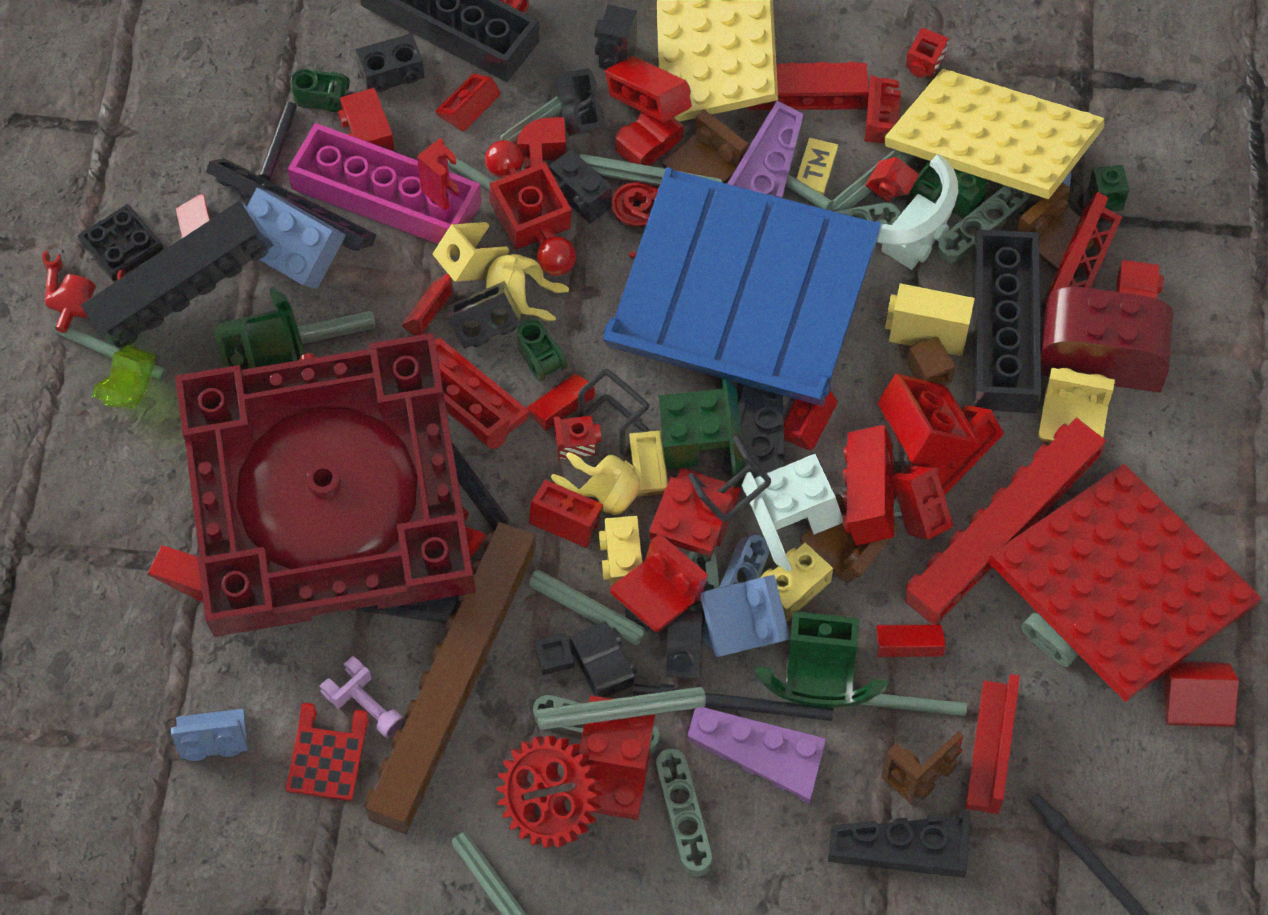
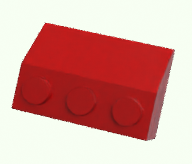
M895 374L877 402L884 414V418L895 432L897 440L905 449L908 459L918 466L927 465L939 468L980 449L982 446V442L946 385Z

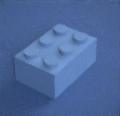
M256 188L247 208L256 216L274 244L273 247L268 249V254L260 259V261L303 286L318 289L346 234L278 195Z

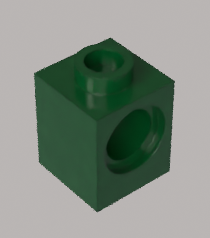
M1115 165L1093 168L1088 185L1090 199L1099 192L1108 197L1105 208L1110 211L1124 210L1129 193L1124 166Z
M958 170L955 173L958 180V195L952 212L964 219L984 201L988 180Z

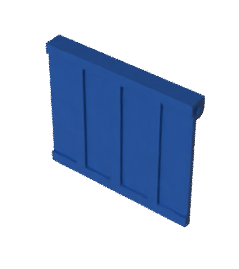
M666 167L615 318L611 317L606 324L603 341L607 347L824 406L826 397L830 393V382L876 241L882 229V223L748 190Z

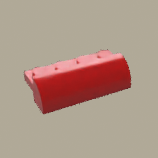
M438 337L435 340L447 414L489 449L502 446L506 441V436L528 419L530 411Z

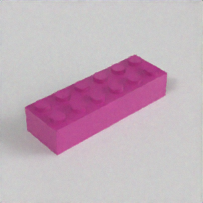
M317 123L313 125L288 168L292 190L436 244L440 243L452 224L472 223L482 204L480 183L449 172V178L459 187V196L446 189V196L451 206L444 211L421 191L418 160Z

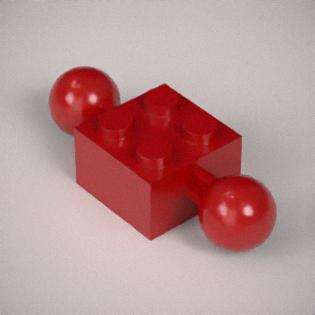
M500 140L493 143L485 153V165L490 174L499 178V180L490 183L489 203L511 244L517 250L539 242L537 261L541 269L552 276H561L568 273L575 265L576 251L569 240L558 237L555 234L570 229L572 209L546 162L520 171L523 166L521 149L515 143L508 140Z

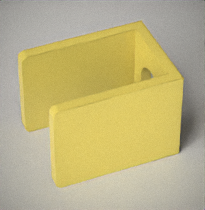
M487 222L452 224L433 252V256L455 282L486 279L492 262L499 256L509 253L510 250L507 246L475 249L489 228ZM460 255L457 262H454L450 257Z

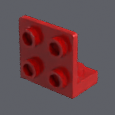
M659 534L651 540L646 560L613 584L610 588V593L653 631L659 632L701 599L700 594L704 590L708 574Z

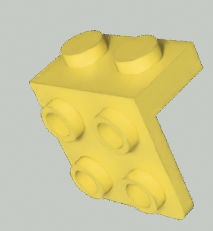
M1052 368L1046 387L1038 434L1039 439L1043 442L1051 443L1054 440V434L1064 423L1069 425L1076 417L1103 437L1108 405L1113 393L1115 380L1100 374L1088 375L1074 372L1068 368Z

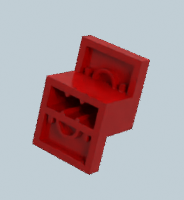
M680 468L677 478L670 477L649 530V538L653 539L661 534L674 546L711 557L715 545L721 547L730 520L727 522L721 521L699 498L688 476L690 473H693L707 487H701L704 494L724 515L736 506L741 494V487L734 488L732 486L727 492L720 493L717 491L727 482Z
M590 695L588 703L611 699ZM656 714L584 724L578 755L589 753L590 756L586 761L587 766L595 764L598 766L591 773L592 777L602 778L600 783L594 785L595 790L603 792V796L595 797L594 802L601 806V810L591 811L592 813L639 820L650 763L651 739Z

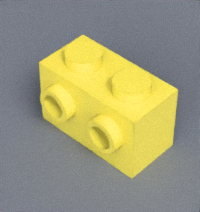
M637 516L606 518L605 531H599L600 550L607 551V560H602L603 579L610 580V588L642 563Z
M806 543L797 550L792 548L786 553L791 571H786L778 566L774 570L772 568L768 569L760 577L775 574L786 622L793 617V611L798 612L831 583L833 567Z

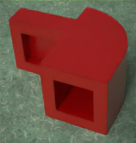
M564 117L538 119L522 129L518 137L517 146L522 151L525 169L543 163L542 160H557L566 153Z

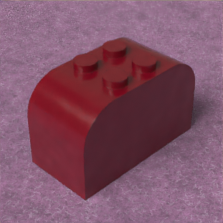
M1066 287L1054 291L1048 297L1041 325V376L1049 377L1052 368H1068L1077 373L1088 375L1100 374L1106 378L1114 379V386L1161 393L1169 372L1174 319L1173 309L1164 301L1148 296L1085 287Z

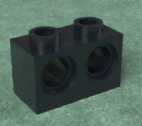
M412 33L355 49L358 68L366 90L375 88L376 92H383L389 88L406 83H414L425 78L423 60Z
M505 281L448 306L447 318L464 349L470 346H482L491 337L500 333L501 335L509 334L516 330L518 325H521V312ZM495 308H504L508 312L504 315H496L492 311ZM468 320H474L479 325L470 328L465 326L464 323Z

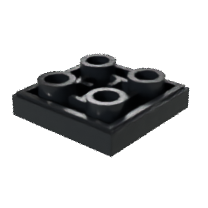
M126 204L77 235L82 246L113 282L117 280L119 270H124L126 274L164 250L161 241L129 204Z

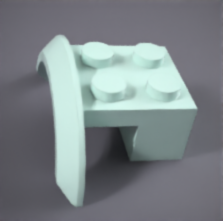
M937 154L930 162V166L939 174L943 188L936 204L917 194L893 225H882L879 238L876 241L882 244L881 252L911 270L919 261L923 263L928 258L933 243L936 240L939 241L948 231L947 220L952 213L957 199L958 180L955 171L950 163L940 154Z
M816 454L767 473L771 478L770 486L750 502L774 562L786 571H791L792 569L776 530L807 518L813 534L843 523L836 497ZM751 472L746 474L742 484L746 496L764 482L760 476L754 479Z

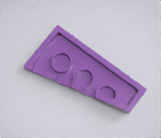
M776 101L727 184L782 198L803 113Z
M704 707L695 708L687 735V741L723 760L728 759L740 765L742 770L752 775L757 774L772 782L771 785L782 791L787 790L799 796L801 801L810 805L826 743L825 738Z

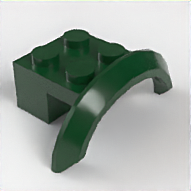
M274 287L269 289L272 302L278 310L217 323L214 337L223 368L240 365L241 370L293 362L298 361L305 354L291 304L285 294Z
M722 378L723 389L659 395L666 469L698 466L696 451L730 447L733 477L745 468L744 458L733 441L734 435H738L742 439L736 386L729 380ZM743 478L734 485V488L740 486Z
M793 611L786 684L773 675L771 668L754 667L755 677L778 697L799 704L817 707H849L859 705L877 697L888 686V681L871 679L867 686L853 691L860 618Z

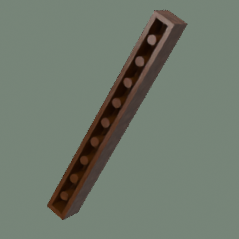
M499 522L495 532H489L484 543V550H486L482 560L477 559L473 565L476 592L459 596L458 605L460 607L457 614H451L445 628L447 635L444 642H439L434 649L432 655L434 663L430 672L425 671L419 683V690L421 691L417 700L412 699L407 707L405 726L403 730L398 729L394 735L392 754L389 759L384 758L378 771L379 782L376 788L371 787L366 795L364 807H366L369 821L407 834L536 551L534 534Z

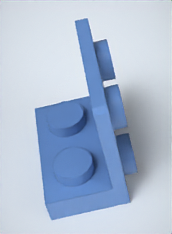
M775 574L701 592L700 597L716 657L790 639Z
M244 709L176 717L177 727L171 728V736L180 759L199 761L210 755L232 757L238 755L239 752L248 751Z

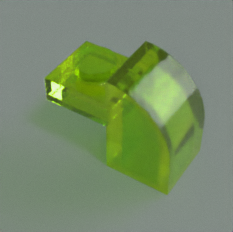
M130 345L115 352L109 377L94 385L92 397L102 400L105 405L110 407L125 406L133 410L142 400L150 384L156 355Z

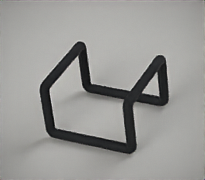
M603 369L579 390V417L590 416L607 400L628 418L619 429L620 454L626 455L631 450L630 443L626 445V429L631 424H635L642 432H649L648 427L638 419L649 409V403L610 369ZM607 375L639 402L642 407L632 414L612 396L605 394L585 411V393Z
M738 435L733 436V441L748 465L717 492H727L752 469L759 474L764 482L730 512L724 515L704 494L701 487H707L693 473H690L688 476L699 498L723 522L732 519L771 484L769 475L758 465V456Z

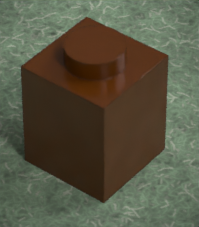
M938 337L931 340H920L910 348L907 364L915 378L942 385L952 382L955 366Z

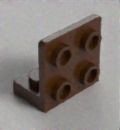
M703 109L696 115L695 134L663 161V167H669L675 171L718 178L723 183H727L747 152L748 143Z
M1063 182L1049 199L1042 198L1020 217L1017 232L1039 233V257L1056 271L1081 218L1068 207L1071 189ZM1094 240L1088 242L1085 253L1095 245Z
M840 494L835 495L843 516V514H847L843 497ZM843 523L817 534H813L811 527H809L800 538V542L809 545L833 567V572L846 584L862 576L890 540L885 539L856 545L852 534L845 532ZM894 525L895 533L898 530V528Z
M958 731L922 766L919 764L918 757L911 750L903 749L896 743L887 751L881 778L909 804H912L918 797L921 799L926 798L935 788L936 784L934 782L941 775L944 777L949 776L958 766L957 758L963 751L961 744L964 736Z

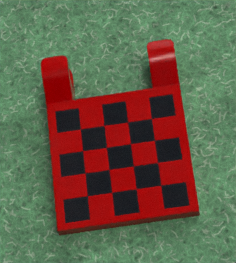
M302 703L285 791L353 802L364 740L369 725L367 712L363 710H356L354 712L351 733L313 728L317 715L315 705L312 703Z

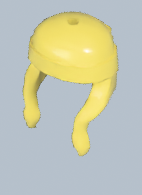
M502 255L492 262L487 273L486 289L505 281L522 314L535 316L547 322L556 320V317L548 311L530 308L527 305L524 273L532 276L539 286L554 293L568 292L569 288L566 285L544 279L539 263L522 255Z
M568 452L567 458L576 469H580L592 476L580 489L564 477L556 474L551 475L555 484L583 496L597 498L603 504L602 511L611 515H618L625 511L635 500L640 489V479L633 471V465L615 455L606 456L596 467H592L577 455Z

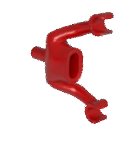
M45 251L42 254V261L47 270L44 296L45 305L61 313L55 330L65 334L68 331L73 316L88 318L81 304L93 297L96 285L87 278L69 274L65 276L58 288V272L63 268L61 256L58 254L56 260L50 262V254L48 251ZM119 270L117 273L118 280L125 276L124 270Z

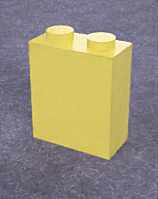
M900 283L898 294H891L885 329L891 330L889 342L913 346L920 340H931L938 337L948 354L963 356L975 298Z

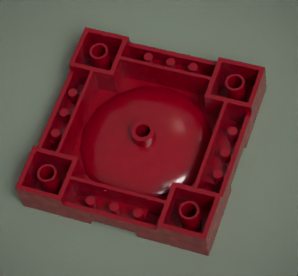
M433 333L369 343L370 349L245 370H241L240 365L175 376L199 551L198 564L205 620L214 637L312 621V616L374 605H377L378 609L476 592L444 390ZM321 480H332L331 483L325 487L318 486V483Z

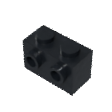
M608 4L603 20L598 19L594 36L598 38L595 46V55L599 56V68L608 69L634 56L637 47L636 10Z
M572 149L549 165V169L568 204L589 224L612 207V186Z

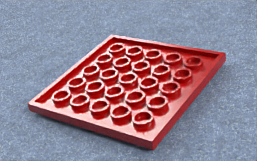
M1122 464L993 552L987 561L1125 702L1258 605L1261 597L1125 464Z

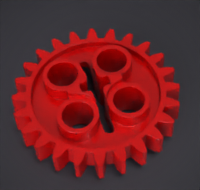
M555 735L546 736L545 739L543 736L533 737L532 742H521L522 750L520 748L511 750L514 760L503 761L508 772L498 773V776L505 781V785L496 787V790L504 793L505 798L497 803L498 805H507L508 808L503 813L502 818L512 817L513 821L509 829L521 828L519 838L525 839L531 836V845H537L542 842L543 848L553 847L554 844L556 847L564 846L566 841L569 843L578 840L577 834L582 835L589 832L585 823L591 824L596 822L591 811L601 810V806L594 802L595 797L603 796V792L595 790L594 785L600 783L602 778L592 777L591 774L598 766L597 764L587 766L586 761L590 754L582 753L578 755L580 744L576 743L568 746L569 742L566 737L557 740ZM559 763L563 766L564 769L563 778H561L558 774L557 768ZM529 771H531L534 776L533 785H531L528 781ZM569 783L575 784V788L572 790L529 800L524 799V794ZM566 797L571 802L572 808L570 812L565 807ZM536 804L541 809L540 819L535 814Z

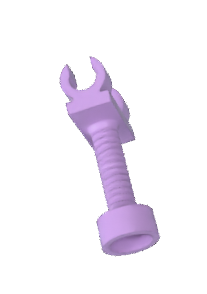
M354 656L350 657L343 665L346 667L345 671L352 679L340 689L331 679L327 678L319 686L322 689L320 692L337 709L341 708L352 697L378 720L376 729L387 739L393 737L396 731L403 727L405 718L395 709L387 712L362 689L372 679L370 671Z

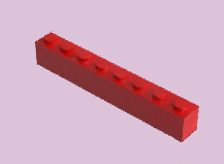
M1077 417L1069 425L1064 423L1060 426L1053 436L1054 440L1048 446L1043 444L1033 456L1034 461L1028 467L1021 466L1012 477L1013 482L1007 488L1001 487L997 490L991 499L992 503L987 509L980 508L971 518V525L965 531L958 530L948 543L950 546L943 553L938 551L933 555L927 564L928 568L922 575L916 573L909 580L905 587L907 589L905 603L929 623L937 625L993 568L987 562L990 555L1033 526L1102 456L1106 440Z

